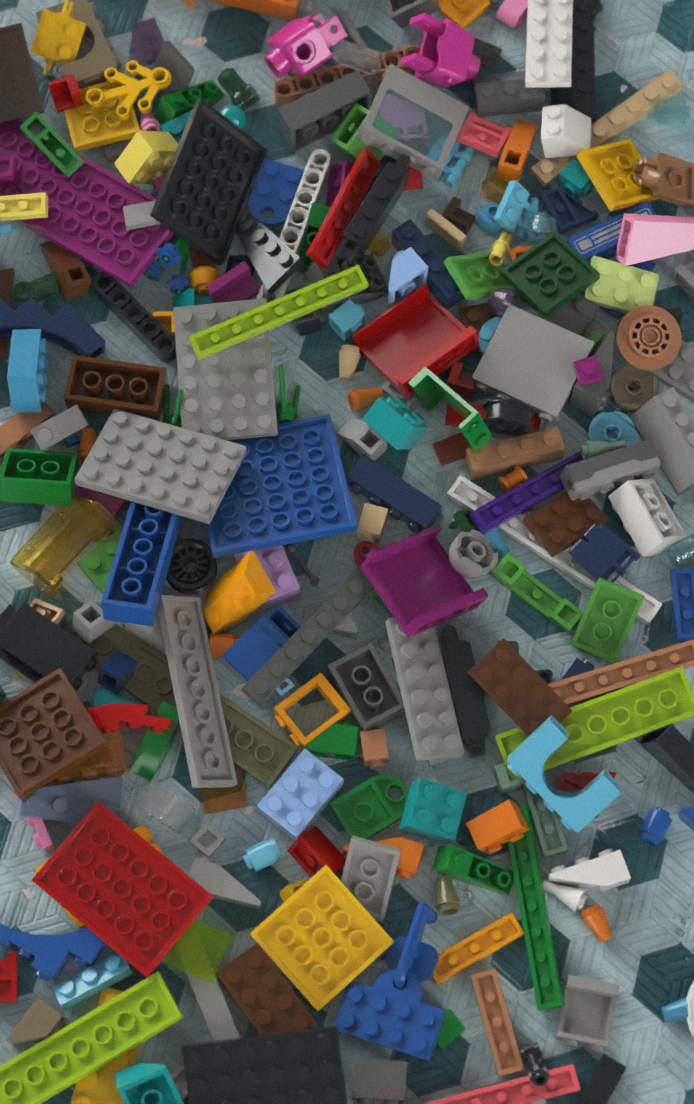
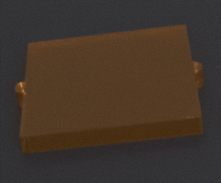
M234 767L237 785L223 788H200L199 796L202 797L205 814L248 807L245 793L247 785L243 782L242 771L239 767Z

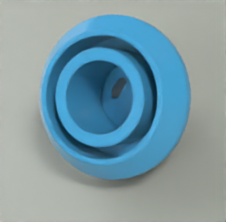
M489 203L478 211L476 221L480 229L487 233H498L503 230L493 220L499 204Z

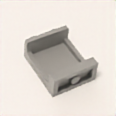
M568 975L563 995L565 1006L561 1007L556 1039L562 1040L561 1044L568 1047H576L577 1044L587 1046V1050L602 1053V1049L607 1050L610 1044L609 1037L620 985Z

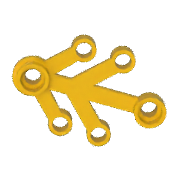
M131 60L126 64L127 73L130 76H137L139 74L146 79L136 80L118 72L114 67H109L104 72L107 82L115 83L117 81L124 85L104 92L99 88H91L86 92L85 98L91 108L97 109L105 101L127 95L122 105H119L116 109L118 118L124 121L130 118L132 105L140 92L146 88L149 89L145 97L138 101V107L141 113L147 114L151 112L152 101L158 91L167 88L171 84V74L165 68L157 67L150 70L139 65L137 61ZM133 66L137 67L135 70H130ZM111 73L115 74L113 77L108 76ZM143 104H149L145 108L142 107ZM121 111H127L125 114H120Z

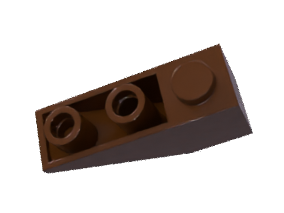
M51 241L40 243V249L64 300L69 301L87 296L91 279L83 262L74 254Z

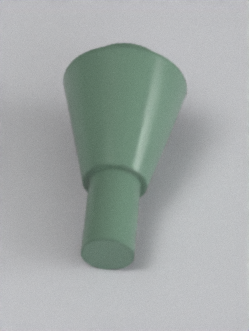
M585 440L584 446H581L582 457L585 460L626 447L625 440L615 442Z

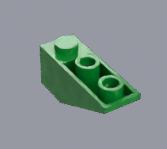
M209 80L162 96L154 116L163 125L193 110L197 100L203 99L210 106H213L223 99L225 94L213 80Z
M312 202L298 251V256L301 257L304 263L297 269L298 271L306 272L314 262L306 253L328 214L330 206Z
M454 845L439 846L432 867V871L444 876H451L454 880L509 896L514 880L513 870Z

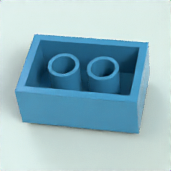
M41 329L12 330L7 381L13 413L41 412L42 403L46 402V388L44 386H48V374L45 370H49V356L44 354L47 353V341L42 339Z

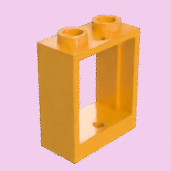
M319 673L275 706L274 713L276 716L273 718L281 729L285 727L291 735L288 737L291 742L297 747L301 746L304 750L308 742L334 723L340 724L341 721H346L350 718L351 709L324 675ZM317 688L337 714L305 737L285 711Z

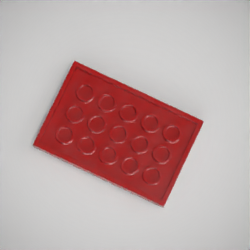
M99 801L94 804L32 879L36 885L147 978L154 972L214 898L213 895Z

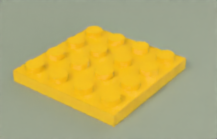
M327 865L319 870L250 933L317 1011L325 1006L394 943V940Z

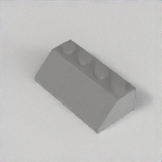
M672 387L651 398L632 414L630 419L633 421L643 441L650 440L661 462L660 468L679 496L694 488V418L675 388Z

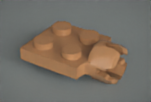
M660 152L656 153L653 159L644 156L636 162L633 172L642 175V177L633 175V179L637 183L649 186L653 192L652 197L689 209L694 206V163Z

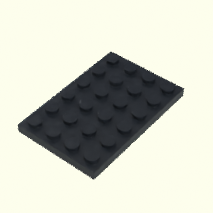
M203 99L197 100L150 216L218 266L224 264L268 150Z
M337 1026L181 1046L189 1104H348Z

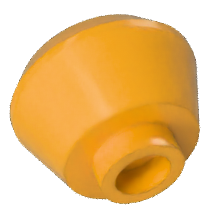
M200 266L194 268L188 278L198 294H208L206 287L220 278V274L213 267Z

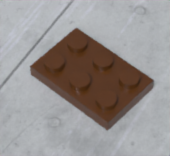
M565 492L524 517L522 523L553 558L574 545L579 539H583V534L593 524L600 528L606 525L608 518L590 498L585 500L578 498L571 501L568 492Z

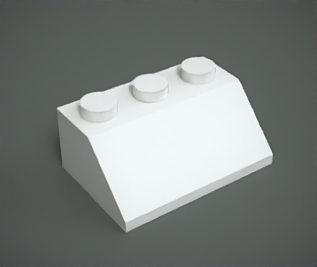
M654 478L628 480L608 496L613 510L618 513L623 522L624 529L632 537L635 548L642 557L657 555L688 539Z

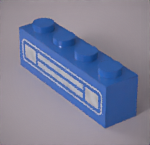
M647 201L567 238L566 242L589 264L593 255L609 260L615 257L624 213L656 214Z

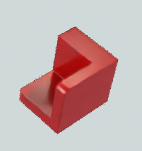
M74 74L48 82L51 97L58 113L83 106L81 93Z
M456 362L452 366L447 386L458 395L473 399L476 391L475 385L472 382L473 375L463 372V364Z

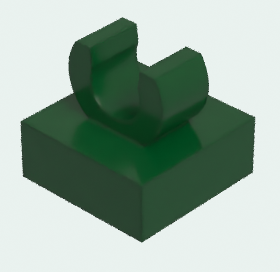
M468 510L457 511L453 515L455 521L449 525L450 529L460 526L463 532H470L471 530L480 531L470 517L471 513Z

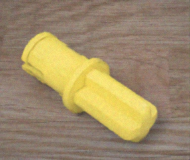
M502 232L499 239L493 243L492 252L488 258L491 260L490 263L492 265L500 266L503 263L504 257L509 254V245L512 241L511 234Z

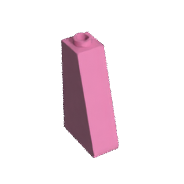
M624 213L615 258L624 265H633L694 249V217Z

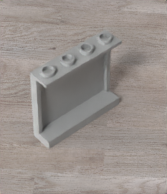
M509 304L472 376L473 385L482 393L487 394L489 391L495 394L498 400H513L531 406L535 413L539 414L538 417L549 423L551 421L558 423L559 414L577 381L573 361L592 357L595 351V342Z

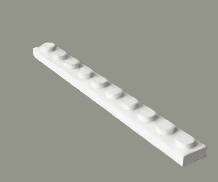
M462 475L457 478L447 492L448 498L470 512L496 498ZM519 514L498 526L501 532L594 590L596 582L571 562L573 557L568 552L572 546L552 558L522 523L524 517H526L523 514ZM619 576L614 583L645 596L636 618L649 626L661 608L662 603Z

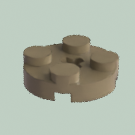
M631 364L625 365L615 373L610 383V395L614 400L615 406L628 411L640 409L651 398L656 396L658 390L657 380L654 375L652 376L647 370L639 369ZM631 383H635V386L640 388V390L631 392L627 387H630Z

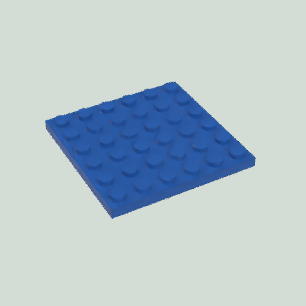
M330 414L277 424L278 435L227 440L246 446L247 452L211 523L207 524L213 558L357 531V523Z

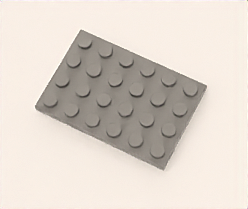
M267 298L173 307L179 389L183 390L180 405L182 428L223 440L278 435L270 330L200 360L197 359L188 341V337L266 304Z
M113 409L77 473L75 484L210 524L247 452L246 446Z

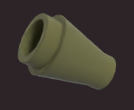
M451 876L438 877L436 879V909L439 910L440 915L444 916L458 913L461 903Z

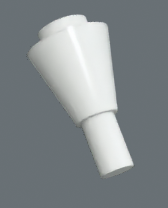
M544 880V890L556 895L560 901L575 913L579 909L583 910L589 897L585 895L586 889L563 885L558 886Z

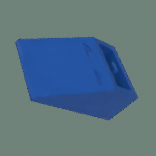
M277 604L245 632L222 657L248 682L291 638L301 625Z

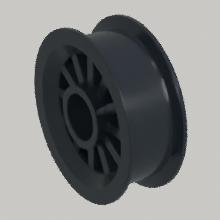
M491 400L483 404V409L486 412L483 421L491 433L504 436H522L532 433L533 427L530 425L531 417L535 415V410L531 406L513 400Z
M195 538L177 541L166 576L167 582L174 590L182 594L193 595L205 591L212 585L217 575L216 558H213L211 547ZM187 563L196 564L193 570H186L184 568Z

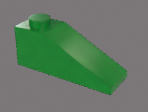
M37 111L20 126V130L68 178L85 163Z

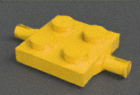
M65 0L62 13L43 9L30 50L31 53L47 60L43 74L47 75L48 72L49 76H52L55 63L67 64L76 60L87 25L70 16L74 2L70 1L69 4V0Z

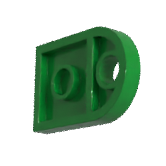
M380 774L331 801L329 806L350 840L352 836L370 839L402 819L409 791L399 778L389 774ZM392 787L399 788L402 791V796L399 799L390 798L388 795L389 789Z

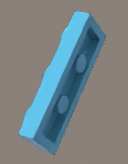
M115 953L52 988L64 1011L133 973L127 961L121 955Z

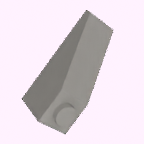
M201 856L200 860L193 859L189 876L213 895V899L261 910V900L219 864H216L214 859Z

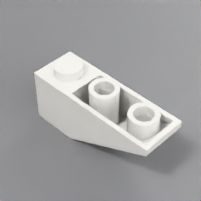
M607 849L598 853L599 857L590 860L589 857H584L575 861L574 866L566 868L565 865H561L551 869L552 873L548 875L547 880L556 884L606 891L628 883L631 876L621 850L613 852V849Z

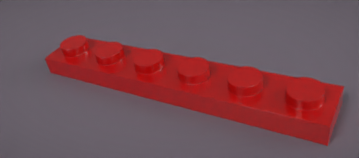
M368 148L360 151L306 253L321 269L328 267L342 240V234L356 214L382 164Z

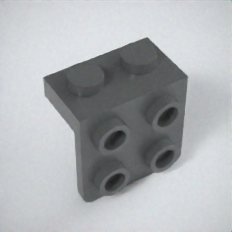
M170 41L163 42L155 65L148 68L150 70L157 67L165 68L172 77L171 84L167 88L159 90L154 100L159 104L162 96L188 88L195 72L194 67ZM139 74L135 77L136 80L146 79Z

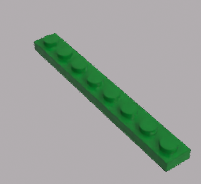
M522 805L518 807L529 830L523 833L524 836L514 842L508 841L537 1010L543 1011L563 1007L565 1004L528 805Z

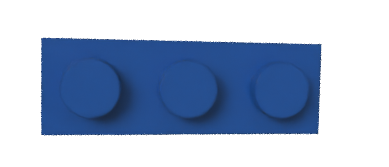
M694 568L671 569L670 581L676 641L693 640Z

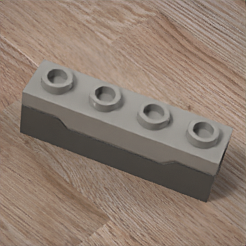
M648 439L566 465L560 474V478L571 501L578 498L585 500L596 492L607 493L614 489L615 486L623 485L628 480L649 479L656 474L655 472L661 465V462Z

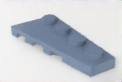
M123 776L41 787L20 800L19 817L79 823L94 804L99 801L120 819Z

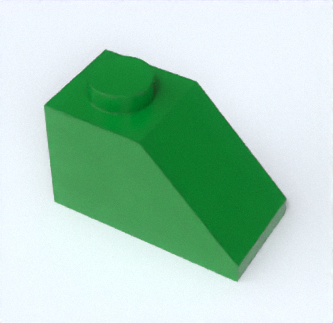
M341 721L340 724L334 723L308 742L305 749L317 757L355 761L359 727L347 721Z

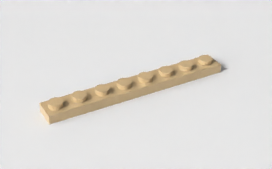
M667 70L591 125V148L607 144L680 92L683 84L670 70ZM577 155L544 158L532 166L530 172L545 188L559 178L561 171L573 158L577 161L579 160Z

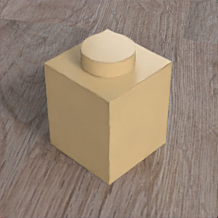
M365 503L357 527V537H360L362 541L380 543L388 518V509Z

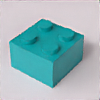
M398 396L379 397L362 418L364 422L396 450L412 449L428 428L423 423L425 419L414 411L412 413L407 409V403Z
M424 778L412 781L399 830L442 844L454 842L467 793Z

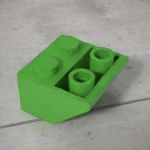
M355 103L330 141L339 151L354 160L357 159L362 149L368 148L381 161L385 154L371 145L364 144L355 137L369 111ZM376 115L372 123L373 128L396 139L399 133Z

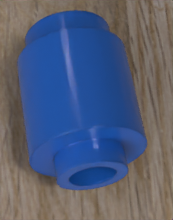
M656 807L655 810L650 809L639 830L641 832L639 838L652 846H657L659 842H662L672 823V819L669 817L670 813L660 807Z

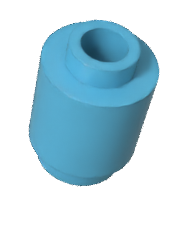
M265 839L245 849L246 855L242 856L249 870L253 868L255 872L276 863L277 859L282 857L274 839L269 841Z

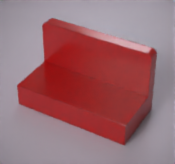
M317 826L301 834L287 850L311 878L325 865L335 874L345 866L346 862L344 855Z

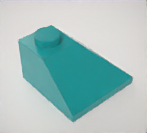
M137 1063L114 1073L117 1089L124 1104H184L166 1065Z

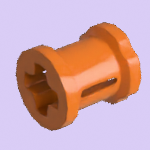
M518 465L508 475L497 478L499 486L504 493L528 480L527 475Z

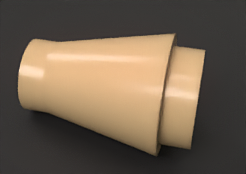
M353 345L341 346V350L338 351L339 379L345 381L353 380L354 372L361 357L359 347Z

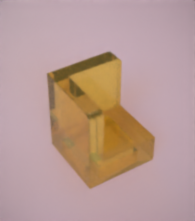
M492 166L482 182L480 196L500 204L509 182L497 177V168Z

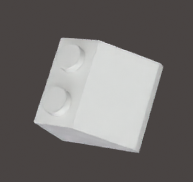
M565 104L542 107L541 141L545 159L578 155L581 150L590 149L591 118Z

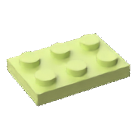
M593 255L590 265L600 273V279L584 290L583 297L597 303L598 306L626 314L640 306H653L659 274Z

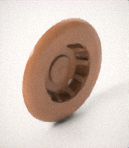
M645 305L634 308L623 317L618 326L617 345L620 353L626 361L639 369L657 370L663 368L675 359L680 350L682 340L680 327L675 318L660 307Z

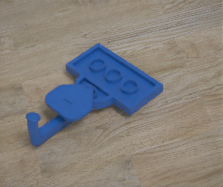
M421 902L418 904L408 936L398 937L390 945L386 957L389 971L379 976L373 987L351 981L347 985L334 1026H337L340 1033L430 1062L446 1011L422 1003L423 990L421 983L433 976L439 959L438 952L432 945L420 942L425 923L432 924L438 918L437 913L427 903Z

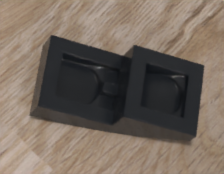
M603 1054L577 1103L607 1104L626 1066Z

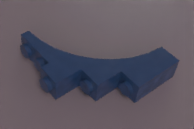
M0 297V337L12 336V330L41 329L42 339L60 345L75 355L97 358L105 352L106 341L69 303L63 307H57L49 316L32 297L26 302H20L14 311Z

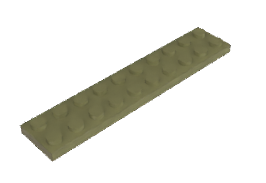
M117 624L90 644L80 636L79 640L97 653L96 659L98 662L94 670L100 672L101 666L117 649L137 661L132 679L123 688L125 691L144 704L151 705L152 709L156 712L162 700L176 707L168 660L165 656ZM220 694L233 764L271 789L299 747Z

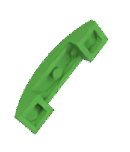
M506 553L493 569V574L528 606L552 623L569 632L584 612L566 598L562 599L529 574L523 564L509 553Z

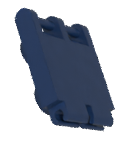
M593 524L583 534L582 538L587 543L579 539L568 552L573 557L571 562L596 583L599 576L608 580L616 572L609 580L615 582L619 576H624L625 570L634 560L637 561L640 558V555L606 526L603 525L600 528L596 524ZM630 556L626 563L621 567L620 565L623 564L625 560Z

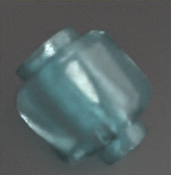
M538 212L527 221V239L533 245H536L555 231L557 233L556 219L546 212Z

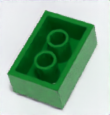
M7 448L0 470V501L72 506L77 487L75 477L79 472L78 453Z

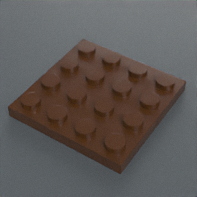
M61 667L0 704V766L20 800L108 746Z

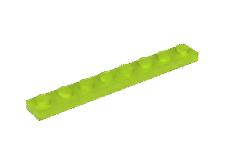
M358 264L188 337V341L197 359L200 360L367 289L369 284Z

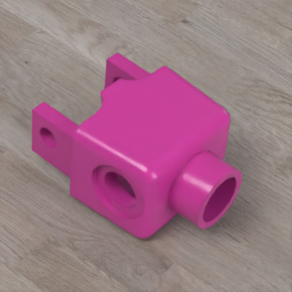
M317 12L311 17L306 16L301 19H293L268 39L272 51L265 55L264 59L271 72L279 79L289 72L305 76L330 59L332 54L329 49L345 38L347 34L337 16H333L325 22L321 13ZM315 21H318L319 23L318 28H316V26L314 25ZM331 25L335 26V31L333 33H331L330 31Z
M426 13L411 18L410 25L424 31L420 54L413 53L402 57L401 64L416 71L415 77L441 88H446L464 81H470L476 76L480 67V58L472 54L475 41L473 34L449 19L440 21Z

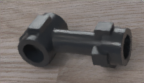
M538 1042L519 1048L523 1064L529 1063L531 1072L528 1073L530 1082L533 1081V1084L536 1086L546 1084L549 1074L546 1067L541 1068L538 1060L543 1057Z

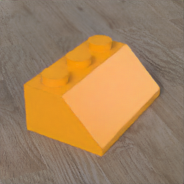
M253 550L249 551L208 589L203 615L213 634L234 630L276 592Z

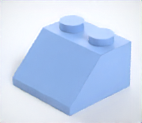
M412 247L405 251H399L393 257L388 289V309L395 302L409 295L414 289L424 283L427 284L428 266Z

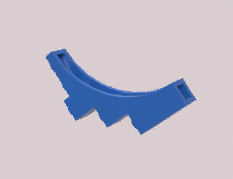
M0 924V944L7 948L10 945L19 949L17 953L28 960L34 957L35 959L31 964L32 968L36 970L34 975L46 982L49 978L54 981L57 980L71 955H73L72 960L79 965L85 967L89 964L92 966L96 963L106 946V943L87 927L57 935H35L16 931Z

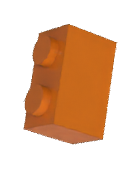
M511 800L501 803L466 823L478 850L485 853L488 852V854L497 852L502 848L501 845L508 841L514 842L524 836L523 833L529 830L518 804Z

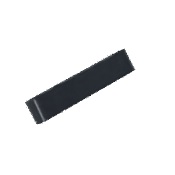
M105 272L98 273L93 279L97 297L161 361L172 362L175 360L177 355L174 337L115 278ZM103 284L110 285L105 289L100 288ZM120 299L125 300L122 304L115 303L117 300ZM133 315H140L138 319H131ZM149 330L156 331L153 335L146 334ZM167 345L172 347L168 351L161 350L162 347Z

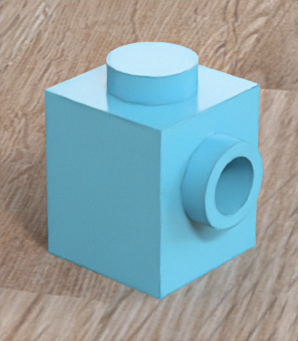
M348 299L329 315V326L345 341L360 327L365 326V311L360 304H355L351 299Z

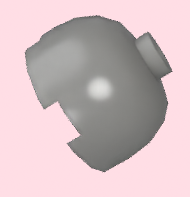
M471 530L470 532L461 531L450 545L449 561L455 571L461 576L476 579L485 576L495 567L498 562V552L494 553L490 546L492 541L481 532Z

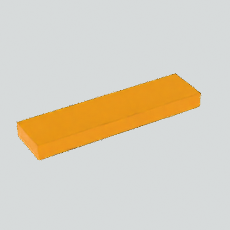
M510 912L438 954V963L432 976L436 985L524 936V931L514 914Z

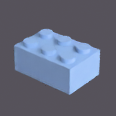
M304 749L257 805L258 813L295 841L310 828L344 786V779Z

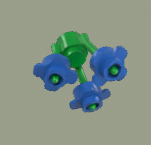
M179 236L173 237L171 243L165 244L163 248L156 249L155 254L159 258L156 261H152L143 275L149 280L158 282L163 272V268L160 265L161 262L163 266L170 268L172 264H179L182 261L179 275H174L172 279L167 280V285L170 286V291L177 295L190 289V279L184 276L187 260L190 257V253L187 252L189 244Z

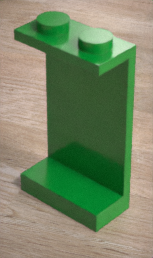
M424 367L408 382L421 405L428 412L443 399L465 419L458 427L472 451H478L493 437L479 412L427 367Z

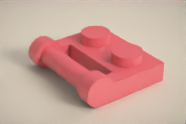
M471 111L460 129L456 141L498 158L512 128L500 126L479 117L478 113Z

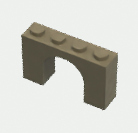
M69 0V4L70 1L74 2L70 16L87 24L84 35L94 42V46L85 57L59 66L61 77L74 74L79 89L107 82L104 75L105 70L109 67H114L118 71L121 68V64L117 55L113 56L111 53L113 46L109 37L105 38L103 35L105 29L101 19L97 20L95 17L97 15L93 1L89 3L88 0ZM65 2L49 7L46 10L62 13ZM43 10L36 12L38 24ZM111 73L108 76L113 77L115 74Z

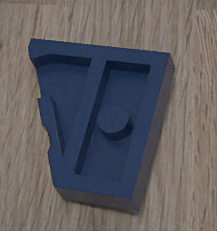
M560 185L540 192L538 196L559 234L593 222L599 217L597 211L591 212L582 205L583 201L570 195L569 191Z

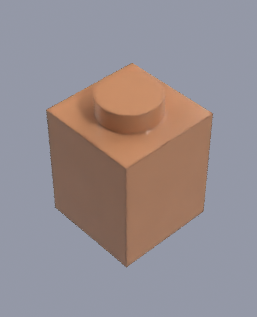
M385 729L360 732L364 767L370 766L371 769L384 767L385 763H389Z

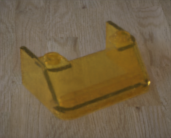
M74 495L72 506H60L13 556L10 564L44 594L60 600L63 597L58 592L62 587L63 577L60 574L91 541L102 542L110 536L111 530L122 533L123 527L100 502Z

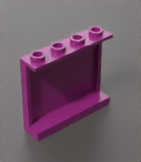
M441 526L434 529L426 528L416 536L409 535L399 543L391 542L381 550L373 549L365 556L366 560L360 566L408 638L477 609L489 596L484 588L473 591L465 578L452 567L448 554L436 538L442 530Z

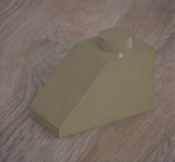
M37 997L6 1041L13 1046L40 1042L64 1028L65 1024L63 1021L65 1018Z

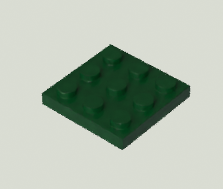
M555 231L500 269L501 276L545 318L600 279V273Z

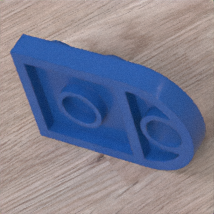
M264 158L248 201L249 213L267 228L284 225L305 170ZM265 211H271L274 214L270 219H265L261 215Z

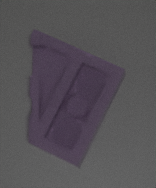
M154 17L133 24L128 62L135 60L143 67L156 62L164 40ZM133 66L130 70H135L137 67Z

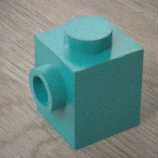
M574 158L559 174L558 185L578 199L584 194L588 195L594 188V184L583 166Z

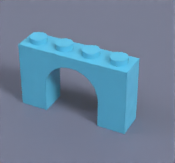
M551 715L508 755L507 762L509 764L507 766L516 776L520 774L527 781L525 782L527 788L534 794L538 793L544 799V805L551 812L556 811L562 817L560 820L569 830L573 828L578 833L621 794L622 786L604 769L590 783L578 791L564 792L553 787L545 777L544 763L568 739L569 732Z

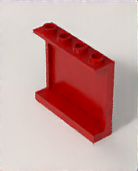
M426 283L414 289L400 301L395 302L392 307L377 315L372 321L360 327L352 334L354 345L360 348L359 353L405 398L414 393L408 382L424 367H427L437 376L480 345L477 331L472 326L464 327L429 294Z

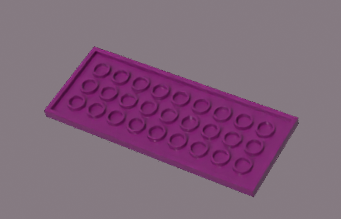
M14 120L1 123L0 156H15L17 162L15 181H0V196L44 192L48 195L47 218L15 221L132 288L155 259L156 249L163 248L174 233L162 224L127 230L123 206L154 201L157 198L129 184L127 181L81 155L79 156L85 163L68 178L20 130V126L23 124L21 121Z

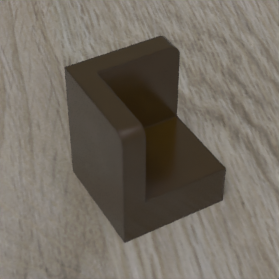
M453 196L442 216L467 235L476 220V216L461 209L462 200Z

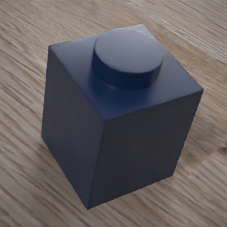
M116 649L101 666L97 683L118 695L132 679L137 661Z

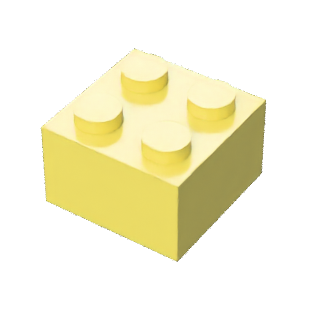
M137 131L114 165L129 184H152V180L168 172L178 143L169 132Z

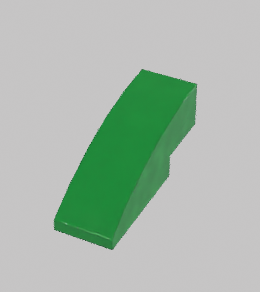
M163 700L154 716L174 720L173 730L165 729V733L150 731L149 726L130 767L131 772L150 782L153 781L180 728L177 708Z

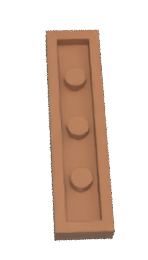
M496 968L472 974L470 976L498 1077L523 1071V1064Z

